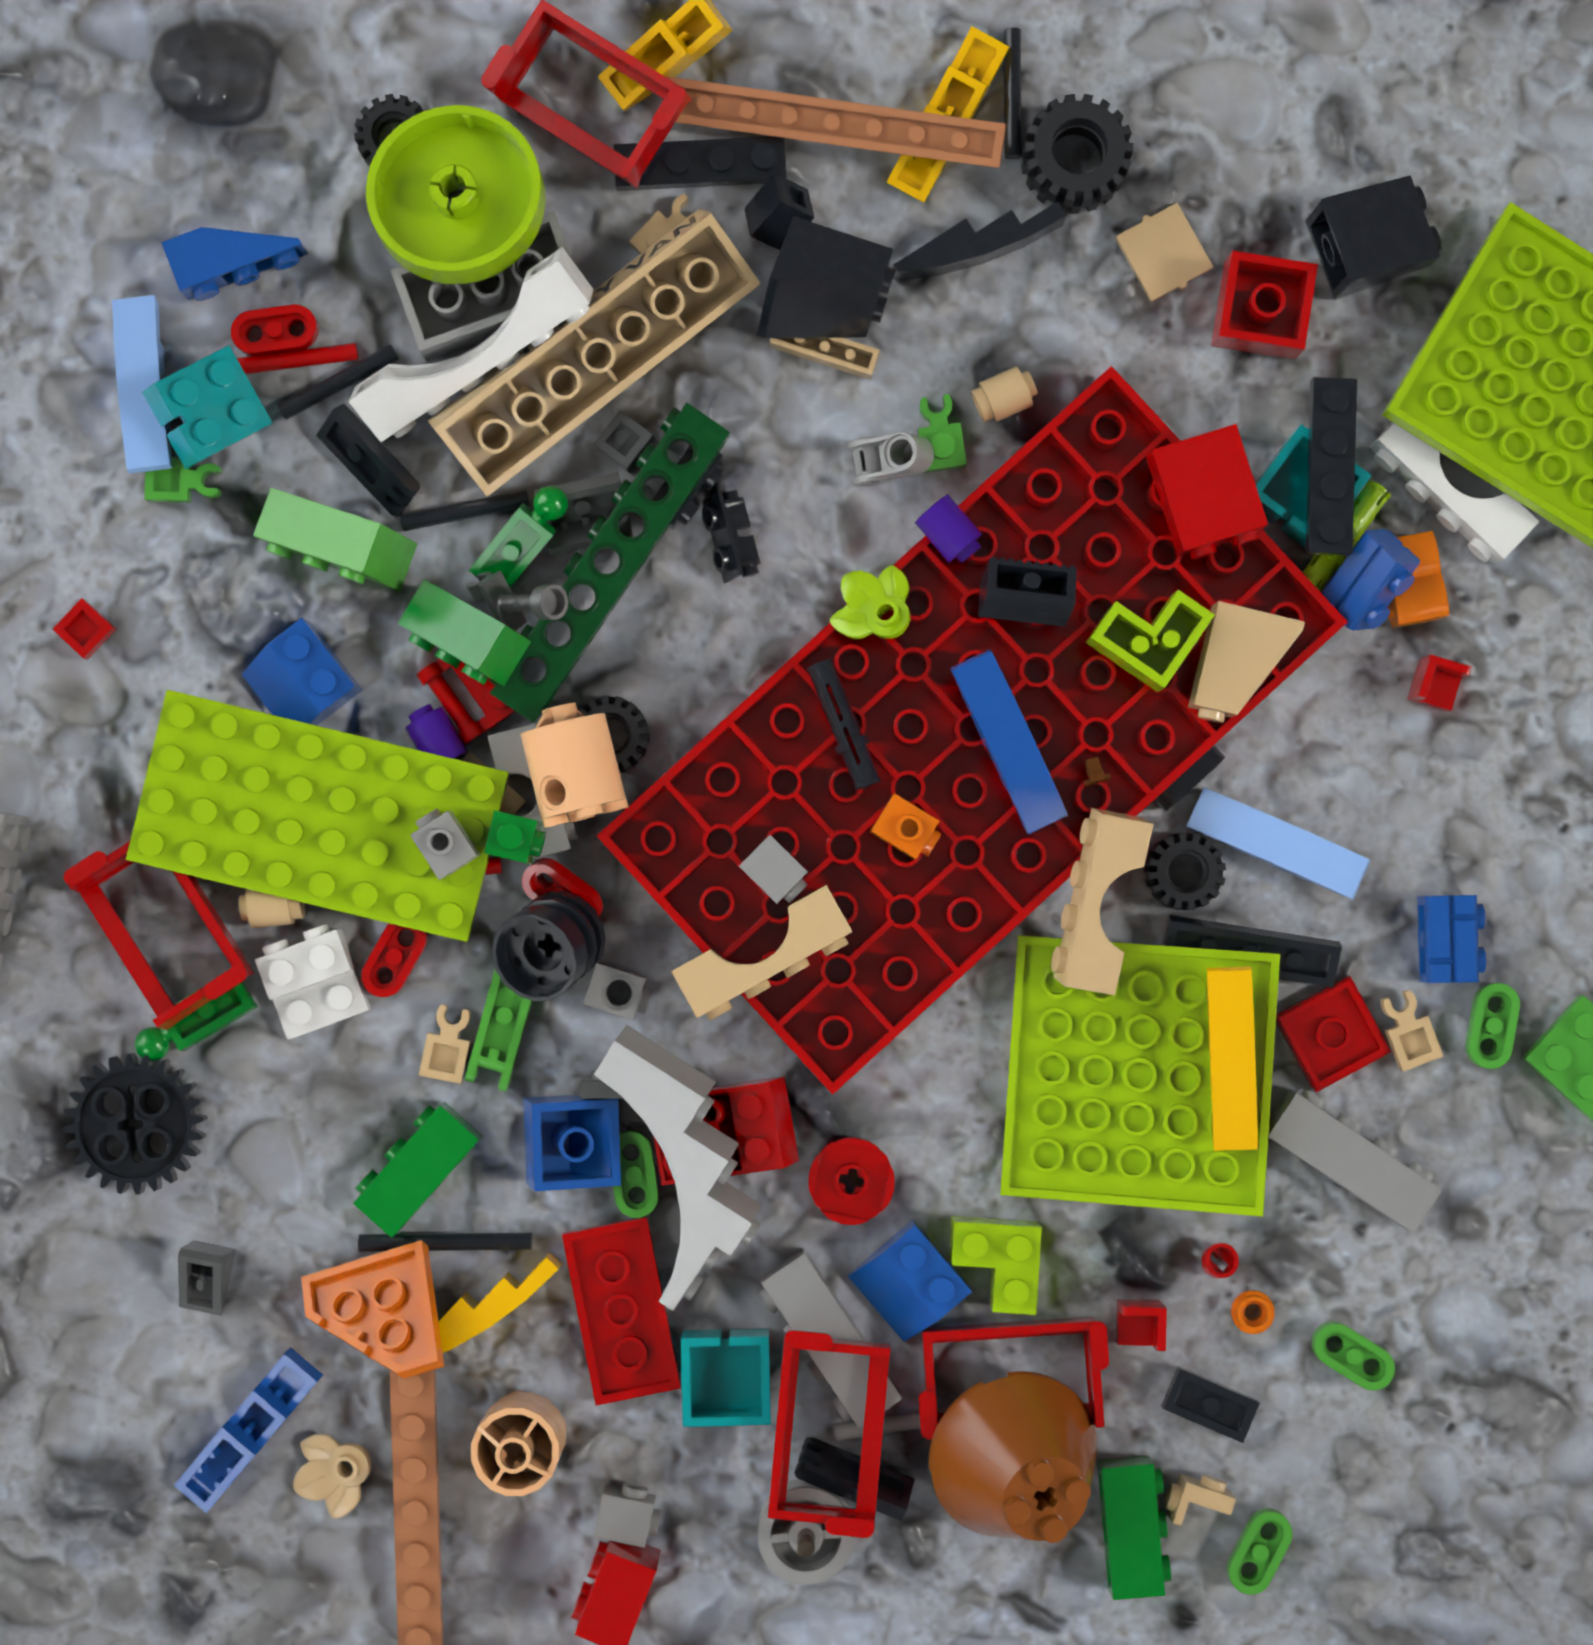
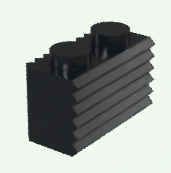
M993 556L989 559L980 581L978 616L1066 627L1076 602L1077 569L1073 565L1067 568L1064 564L1060 567L1056 563L1050 566L1047 562L1041 565L1038 561L1032 564L1029 560L1024 563L1021 559L1015 562L1012 558L1006 561L1003 557L997 560Z

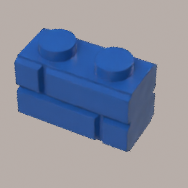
M1366 530L1354 546L1353 553L1347 556L1322 591L1325 598L1348 621L1345 626L1352 631L1375 629L1388 618L1390 610L1387 607L1395 596L1403 594L1414 582L1415 577L1412 573L1420 564V559L1407 547L1402 546L1403 543L1389 530Z
M1477 895L1417 896L1419 982H1479V973H1484L1486 969L1484 947H1478V930L1484 929L1485 909L1483 904H1477Z

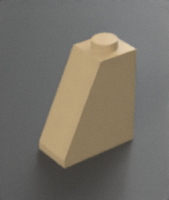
M1221 601L1212 605L1211 612L1215 616L1206 629L1188 708L1199 710L1198 718L1223 723L1225 717L1231 718L1238 715L1304 629V621Z

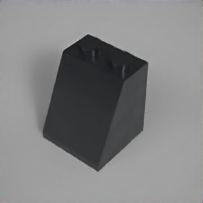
M1411 175L1323 198L1305 220L1334 300L1429 267L1440 257L1441 240L1439 233L1434 226H1429L1424 213L1427 207L1424 193L1420 186H1414Z
M794 216L769 278L756 336L763 338L866 337L872 321L881 322L888 298L880 295L881 292L889 293L896 269L889 267L893 249Z

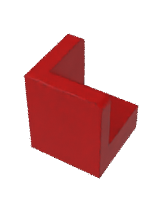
M1432 654L1420 658L1407 700L1446 712L1452 711L1461 679L1470 675L1472 667Z
M1117 1299V1345L1153 1346L1156 1351H1166L1167 1307L1160 1300Z

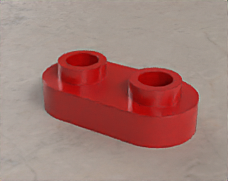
M298 304L245 311L234 319L231 326L233 343L240 351L249 356L304 350L314 344L319 334V324L316 317L308 308ZM295 323H303L305 325L304 332L299 336L291 334V328ZM253 329L262 330V337L257 342L249 341V333Z
M551 858L537 859L522 875L523 890L531 900L546 892L566 891L583 898L594 907L600 917L603 903L599 893L556 860ZM543 873L552 877L553 883L546 881Z
M389 923L363 966L361 979L365 989L377 997H389L400 992L426 949L428 933ZM408 929L414 934V941L410 946H405L400 942V934L403 930ZM383 967L389 968L393 973V978L388 984L382 983L378 977V973Z

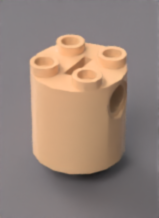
M576 703L563 704L542 710V717L535 729L520 734L543 828L568 822H577L593 818L597 814L629 808L605 713L585 716L577 710Z
M511 1392L509 1395L500 1398L487 1411L485 1417L480 1422L471 1442V1462L477 1477L490 1490L504 1496H525L539 1490L552 1477L566 1444L567 1424L560 1411L548 1398L533 1392Z

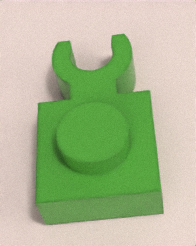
M949 394L943 395L944 409L938 413L929 410L926 397L920 400L919 411L922 418L929 423V427L918 428L917 433L918 436L926 438L932 444L934 450L933 462L923 473L964 468L967 465L961 422L948 424L947 418L952 411V399Z
M172 457L171 469L145 472L144 500L148 502L191 503L192 491H198L207 498L221 497L222 491L218 488H207L205 486V479L210 474H222V468L215 464L207 463L201 465L196 470H192V467L185 469L179 457Z

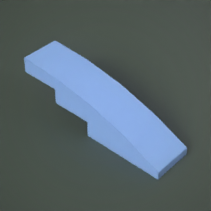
M155 295L112 300L116 381L127 471L131 474L171 469V443L166 436L171 432V422L161 427L142 394L153 383L165 378V354L160 341L159 303Z
M1203 788L1186 826L1190 830L1224 843L1234 850L1271 864L1274 868L1351 900L1354 899L1370 863V859L1207 788Z

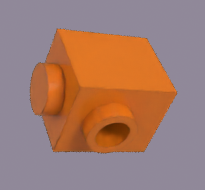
M895 793L870 833L914 860L917 859L920 853L928 856L941 836V833L935 830L940 822L939 820Z

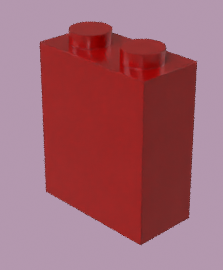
M1237 424L1153 449L1146 456L1177 556L1190 553L1191 559L1194 560L1216 553V544L1232 540L1233 547L1259 539L1257 532L1264 529L1268 522Z

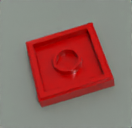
M1345 976L1334 982L1333 987H1325L1276 1014V1024L1312 1091L1315 1093L1391 1053L1386 1040L1351 976Z

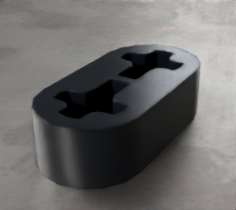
M1215 745L1211 747L1155 799L1157 804L1165 812L1168 811L1225 759V756Z

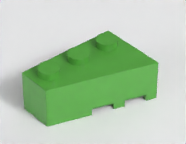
M274 488L269 490L253 534L254 537L268 543L266 551L291 560L294 553L304 557L303 564L327 572L328 567L331 566L339 569L338 575L348 580L363 584L364 580L367 579L397 591H401L418 543L381 523Z

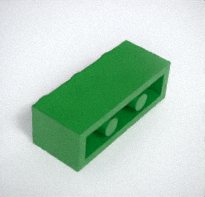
M425 579L397 623L412 632L408 639L410 642L429 653L432 652L434 647L439 648L434 656L456 669L463 662L465 666L462 672L483 685L490 678L498 684L505 686L531 643L530 640L507 625Z
M446 1102L439 1105L437 1109L430 1104L413 1122L418 1128L414 1135L408 1141L400 1137L384 1155L390 1162L378 1174L372 1169L355 1188L360 1195L353 1204L391 1238L404 1227L483 1137L479 1131Z
M1148 1455L1097 1459L1109 1593L1113 1600L1165 1596L1164 1582L1171 1581V1566L1168 1554L1162 1555L1160 1538H1167L1168 1534L1165 1512L1158 1511L1157 1494L1164 1493L1161 1468H1154V1463Z

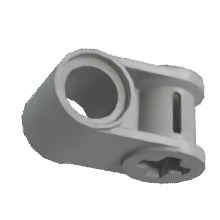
M905 432L860 438L847 443V449L853 454L856 475L852 479L854 487L880 485L893 479L921 474L931 466L934 459L932 444L926 438ZM908 444H911L913 455L908 463H905L903 451Z

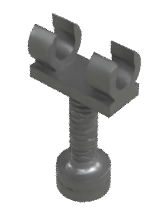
M496 571L493 574L491 572H483L476 575L479 580L478 583H466V587L473 600L477 601L485 598L495 619L514 631H517L527 622L523 612H532L541 620H557L562 618L568 609L567 593L561 586L556 584L540 585L531 594L513 595L501 571Z

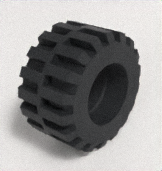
M1075 94L1065 95L1062 103H1059L1057 98L1049 102L1045 111L1041 109L1036 114L1033 124H1030L1022 148L1023 161L1021 168L1022 174H1027L1028 176L1026 185L1029 190L1036 189L1038 191L1036 199L1042 204L1048 199L1053 203L1058 201L1061 207H1069V214H1079L1080 209L1086 207L1087 212L1096 210L1100 202H1103L1105 205L1110 201L1115 191L1118 192L1132 162L1130 158L1133 154V143H1129L1132 133L1129 125L1122 126L1121 124L1124 116L1119 110H1116L1113 114L1109 112L1110 103L1104 99L1101 100L1099 105L1092 103L1093 95L1084 94L1082 101H1076ZM1068 135L1083 136L1097 147L1101 156V164L1094 171L1085 174L1068 172L1056 162L1052 153L1053 143Z

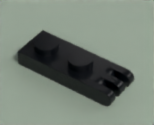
M344 403L332 410L316 436L392 516L399 517L405 511L406 506L410 504L413 496L420 490L419 482Z
M814 1437L806 1438L799 1455V1463L795 1468L794 1474L796 1478L857 1503L861 1457ZM880 1465L876 1511L902 1521L909 1505L915 1479Z

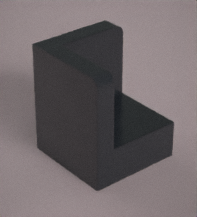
M775 173L772 174L744 209L750 237L778 250H781L794 216L810 222L815 218L808 189Z

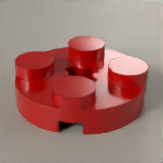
M843 1137L827 1143L814 1157L809 1169L808 1186L815 1205L827 1218L844 1225H859L876 1217L888 1206L894 1193L895 1176L887 1155L876 1144L860 1137ZM849 1169H856L858 1177L864 1179L863 1186H855L853 1193L846 1192L845 1184L839 1182L840 1175L848 1174Z

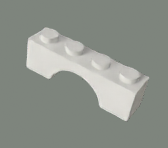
M1393 422L1369 446L1376 453L1374 455L1376 462L1387 472L1393 473L1395 471L1407 482L1405 488L1410 495L1421 503L1427 501L1438 512L1436 517L1439 522L1451 532L1458 531L1469 541L1467 544L1469 550L1483 562L1489 560L1492 564H1495L1505 559L1540 522L1520 502L1505 493L1493 498L1479 499L1459 492L1449 483L1443 473L1440 463V452Z

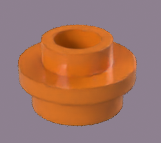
M1244 1291L1234 1299L1231 1305V1318L1234 1324L1245 1333H1262L1271 1326L1274 1320V1305L1270 1298L1260 1291ZM1250 1304H1257L1259 1307L1257 1317L1253 1319L1246 1318V1307Z

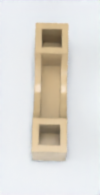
M1091 808L1090 817L1085 818L1080 830V843L1083 844L1080 861L1074 863L1070 876V884L1074 887L1071 902L1064 906L1061 915V928L1064 930L1061 946L1055 948L1051 960L1052 972H1055L1054 978L1065 987L1115 995L1124 952L1114 946L1106 937L1100 921V906L1107 888L1116 878L1130 870L1142 868L1145 865L1154 824L1142 817Z
M827 885L788 906L789 927L787 935L779 949L768 958L756 963L739 964L722 958L710 949L671 971L696 1018L706 1014L710 1021L732 1009L733 1007L729 1000L744 992L747 998L750 999L770 988L771 985L768 978L783 971L788 978L808 967L810 964L806 957L822 949L825 956L849 944L845 936L853 931Z

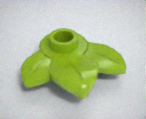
M893 565L887 567L878 578L871 573L861 570L844 574L841 581V591L847 605L830 618L829 621L834 629L853 639H861L871 634L885 639H892L902 635L910 622V610L905 603L910 589L906 576ZM891 610L894 611L890 619L881 620V616Z

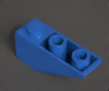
M200 227L161 242L179 291L188 300L195 298L196 301L213 298L220 293L219 288L235 283L237 286L252 283L259 279V273L274 267L276 270L291 268L300 262V257L308 255L306 247L299 238Z

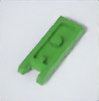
M494 970L465 1081L474 1083L478 1074V1067L502 1073L498 1083V1090L507 1092L532 1000L515 994L502 982L496 970Z

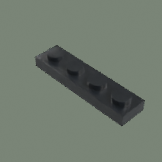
M770 136L663 142L642 174L638 189L615 175L616 190L629 191L765 184L773 173L787 179L785 138ZM638 143L614 144V150L629 158Z
M1313 377L1310 380L1305 554L1349 556L1353 553L1357 379Z
M1169 915L1163 946L1280 954L1279 979L1327 987L1334 986L1342 951L1340 941Z

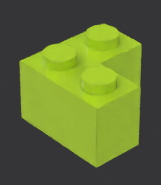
M1177 590L1170 596L1152 624H1149L1116 601L1109 607L1085 643L1156 692H1159L1167 686L1215 614L1180 590Z
M951 1216L949 1261L951 1265L991 1268L989 1306L992 1312L1036 1315L1042 1232L1040 1224L1037 1221Z

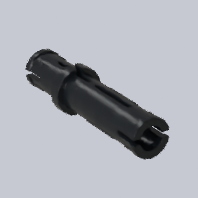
M831 658L808 667L807 672L811 676L823 711L838 744L834 747L837 756L842 755L854 783L855 791L880 782L881 778L877 774L866 746L870 743L867 734L862 735L849 699L846 696ZM828 686L831 687L838 707L841 711V714L843 716L842 721H840L839 716L837 714V711L827 689ZM845 729H848L852 742L861 761L860 764H858L856 761L850 743L845 734Z

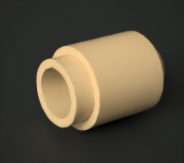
M1017 366L979 382V388L970 391L975 407L984 423L992 419L994 422H998L1032 407V397L1038 395L1029 371L1021 373Z
M246 889V894L239 896V912L241 920L249 921L252 929L294 924L295 919H304L305 903Z

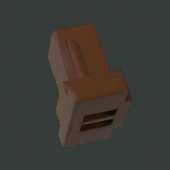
M1098 757L1085 760V768L1088 775V780H1084L1085 787L1111 779L1110 774L1105 775L1104 770L1102 771Z

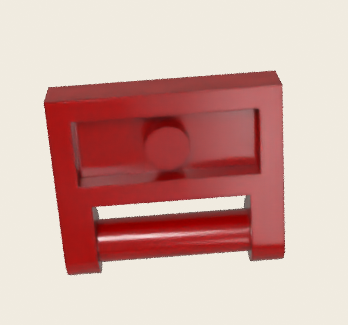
M438 659L419 671L416 677L423 686L428 685L460 730L458 735L465 746L471 744L516 712L490 694L495 686L489 682L490 678L483 685L462 672L465 666L463 662L456 669ZM452 668L485 714L484 717L474 722L442 676Z

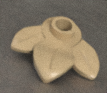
M327 1434L311 1435L300 1442L301 1450L309 1462L303 1465L296 1473L293 1480V1489L298 1495L308 1500L318 1501L324 1499L330 1516L332 1518H341L351 1512L361 1500V1483L370 1474L371 1457L368 1451L359 1444H340ZM343 1461H347L352 1465L353 1472L345 1467Z

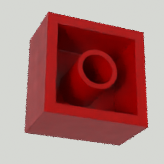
M1232 250L1223 266L1211 346L1296 360L1305 350L1318 264Z
M610 1540L608 1543L600 1541L587 1577L594 1579L593 1583L590 1584L584 1581L571 1616L572 1619L578 1621L574 1635L598 1645H628L656 1574L661 1550L647 1544L643 1548Z

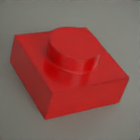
M81 598L52 630L83 659L88 660L117 628L86 599Z

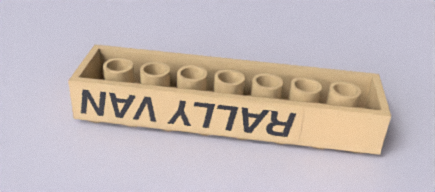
M698 209L595 289L588 305L590 309L584 316L571 324L564 320L553 328L554 333L544 343L533 347L530 343L519 350L518 353L520 355L513 363L502 370H498L497 367L492 369L484 376L485 379L476 388L467 393L463 392L427 421L488 497L761 283L712 213Z

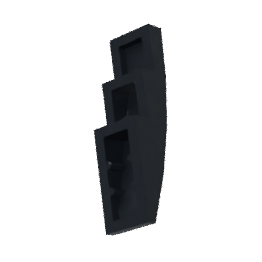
M1058 201L1022 224L1013 210H1010L976 233L968 220L964 219L893 264V268L896 269L894 278L896 281L940 276L987 263L1024 248L1062 227L1067 215Z

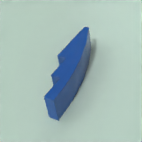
M989 649L951 667L950 670L980 738L988 749L1003 786L1008 791L1026 832L1030 834L1068 816L1042 755L992 651Z
M290 1347L230 1419L221 1427L174 1486L207 1514L321 1379L323 1374Z

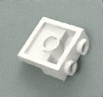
M328 924L303 932L305 941L290 947L287 939L263 947L262 950L265 956L254 959L268 998L274 1002L287 1040L371 1010L342 929L330 931Z

